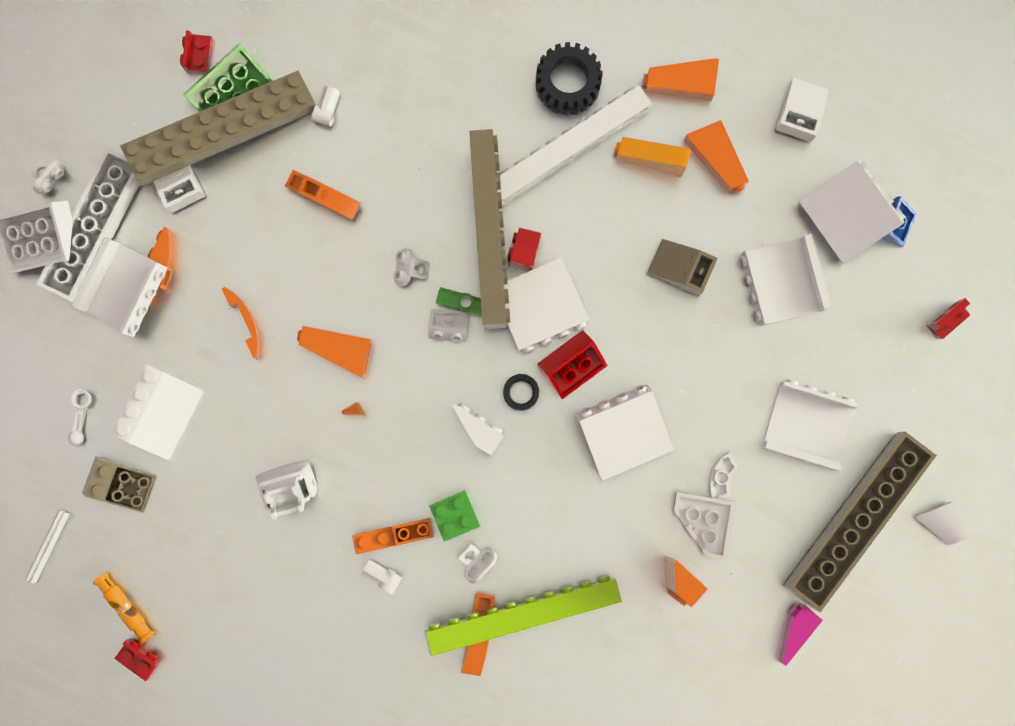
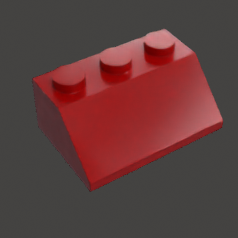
M584 330L537 363L543 375L561 399H564L608 366L595 342Z

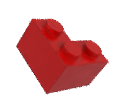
M519 228L518 233L514 232L512 239L514 247L509 248L507 256L510 268L527 272L533 270L541 238L540 232Z

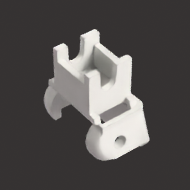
M300 461L276 467L255 477L265 509L271 511L272 520L277 519V516L299 510V512H303L305 502L314 497L317 492L316 480L309 461ZM303 478L307 486L304 496L299 484V480Z

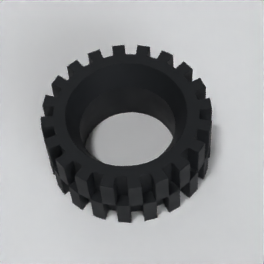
M565 42V47L562 48L560 43L556 44L555 50L553 51L549 48L546 56L542 55L540 64L538 63L536 92H539V99L545 101L544 105L547 108L552 106V111L555 113L558 112V109L562 110V115H567L568 111H572V115H575L579 109L583 112L587 109V105L591 106L594 103V99H597L603 76L602 70L600 71L601 63L600 61L596 62L597 56L594 52L591 55L589 54L590 49L585 46L583 50L580 49L581 44L575 43V47H570V42ZM566 62L579 65L587 76L585 86L572 93L557 89L552 83L550 76L556 66Z

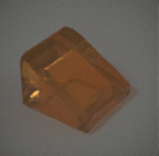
M359 402L352 404L341 412L345 416H367Z

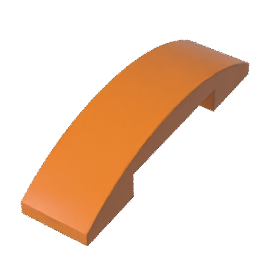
M226 287L221 288L229 306L239 308L252 336L245 340L252 357L259 359L261 357V337L252 312L239 296Z

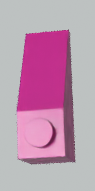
M802 603L796 604L791 608L790 616L787 619L779 656V662L785 666L788 665L823 621Z

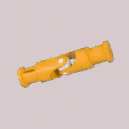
M108 572L102 574L94 580L93 585H97L102 591L104 599L115 609V612L127 628L133 631L140 639L139 643H144L155 634L154 630L151 631L145 624L143 616L127 600L120 587L111 581L108 577ZM129 609L132 613V617L125 615Z

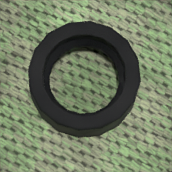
M527 374L513 375L504 385L503 396L505 402L515 410L524 411L530 409L539 398L537 382ZM518 381L527 382L533 391L531 399L523 404L516 403L510 396L511 386Z

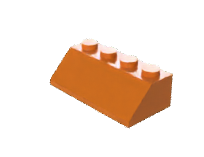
M667 555L664 557L665 586L669 589L667 593L683 606L687 604L692 607L708 588L677 560Z

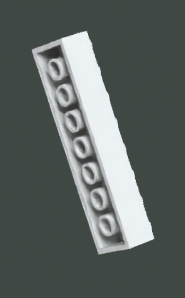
M106 148L72 214L69 260L46 265L36 285L74 302L104 238L112 240L139 187L125 156Z

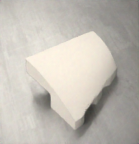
M948 502L933 510L929 509L914 516L915 520L926 526L932 534L937 535L946 545L970 538L953 502Z

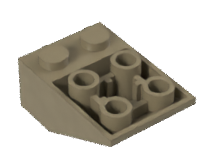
M662 239L647 273L700 296L705 289L718 258L701 250Z
M95 456L82 494L91 499L143 512L155 475Z

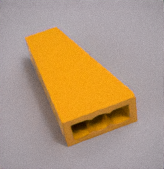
M622 137L621 143L617 142L614 153H617L616 160L681 177L687 168L691 149Z

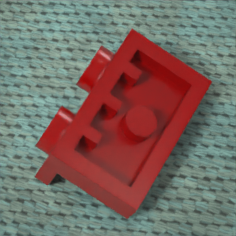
M186 30V34L182 38L184 50L180 56V65L187 73L205 74L209 71L213 43L212 36L196 35Z
M966 298L956 301L935 319L929 327L940 339H944L970 316V313L965 309L970 305V302Z
M129 638L123 642V647L114 659L146 682L161 660L158 658L157 653L142 647L143 644H140L139 640Z

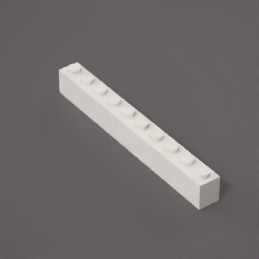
M640 85L635 88L630 87L620 98H613L605 108L599 107L588 119L587 117L582 118L574 128L569 127L565 129L557 139L555 137L551 138L543 148L540 149L538 147L534 149L526 159L520 158L514 163L515 166L512 168L503 169L500 172L501 190H497V192H501L502 205L648 111L652 103Z

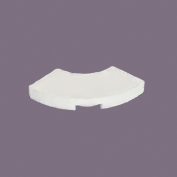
M730 451L721 456L711 470L709 494L712 498L724 499L731 495L729 489L730 478L739 468Z

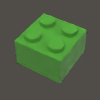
M466 490L429 505L444 542L481 526Z

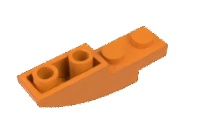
M292 170L285 184L286 188L351 220L354 219L361 204L353 198L295 170Z
M163 227V230H160L157 234V242L154 248L150 249L148 258L168 267L164 278L158 288L166 290L173 269L175 246L173 232Z
M430 518L352 535L356 555L434 537Z
M475 593L472 613L485 614L486 609L494 607L495 596ZM489 640L465 647L461 673L481 676Z

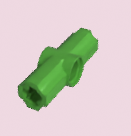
M440 287L436 299L437 304L482 316L481 298L472 296L469 293H461ZM468 298L471 301L470 306H461V300Z

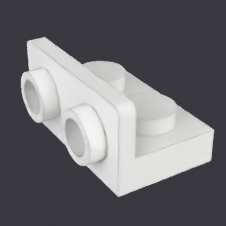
M431 309L428 337L435 340L443 339L454 342H466L469 312Z

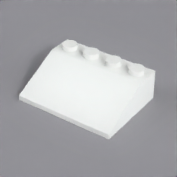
M68 201L52 202L0 216V246L8 274L69 260L72 216Z
M147 364L111 434L132 445L170 460L204 391Z

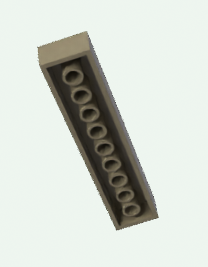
M298 70L122 144L120 147L138 184L143 186L313 112L315 102Z
M493 129L469 131L482 325L484 329L507 328V323L511 322L509 308L506 309L505 305L509 303L508 289H504V285L508 284L507 269L503 270V265H506L505 250L501 248V246H505L504 231H500V227H504L503 212H499V209L502 208L501 192H497V190H501L500 173H496V171H500L499 155L495 154V152H498L497 135H493Z
M906 431L897 432L784 586L814 610L821 612L937 455Z

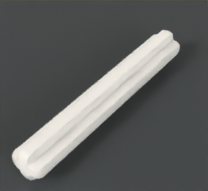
M63 510L57 512L25 578L27 582H37L68 519L69 513Z

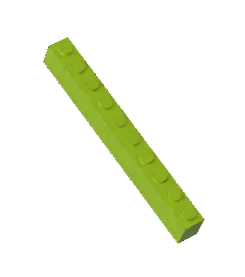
M609 576L598 578V582L592 584L591 581L580 583V587L574 589L572 586L561 588L562 592L554 594V591L543 593L542 598L528 597L524 599V603L517 604L516 602L505 604V608L499 610L497 607L486 609L485 614L479 615L478 612L468 614L467 619L459 620V618L447 620L448 624L440 626V623L429 625L428 629L424 630L429 653L431 656L620 603L622 600L617 581Z

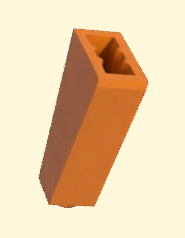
M714 58L650 67L648 73L644 74L642 85H646L645 92L712 101L715 95L719 59Z
M721 120L686 134L684 141L728 193L732 191L738 193L745 189L749 180Z
M302 326V330L298 331L297 341H299L300 346L361 378H365L373 342L371 339Z

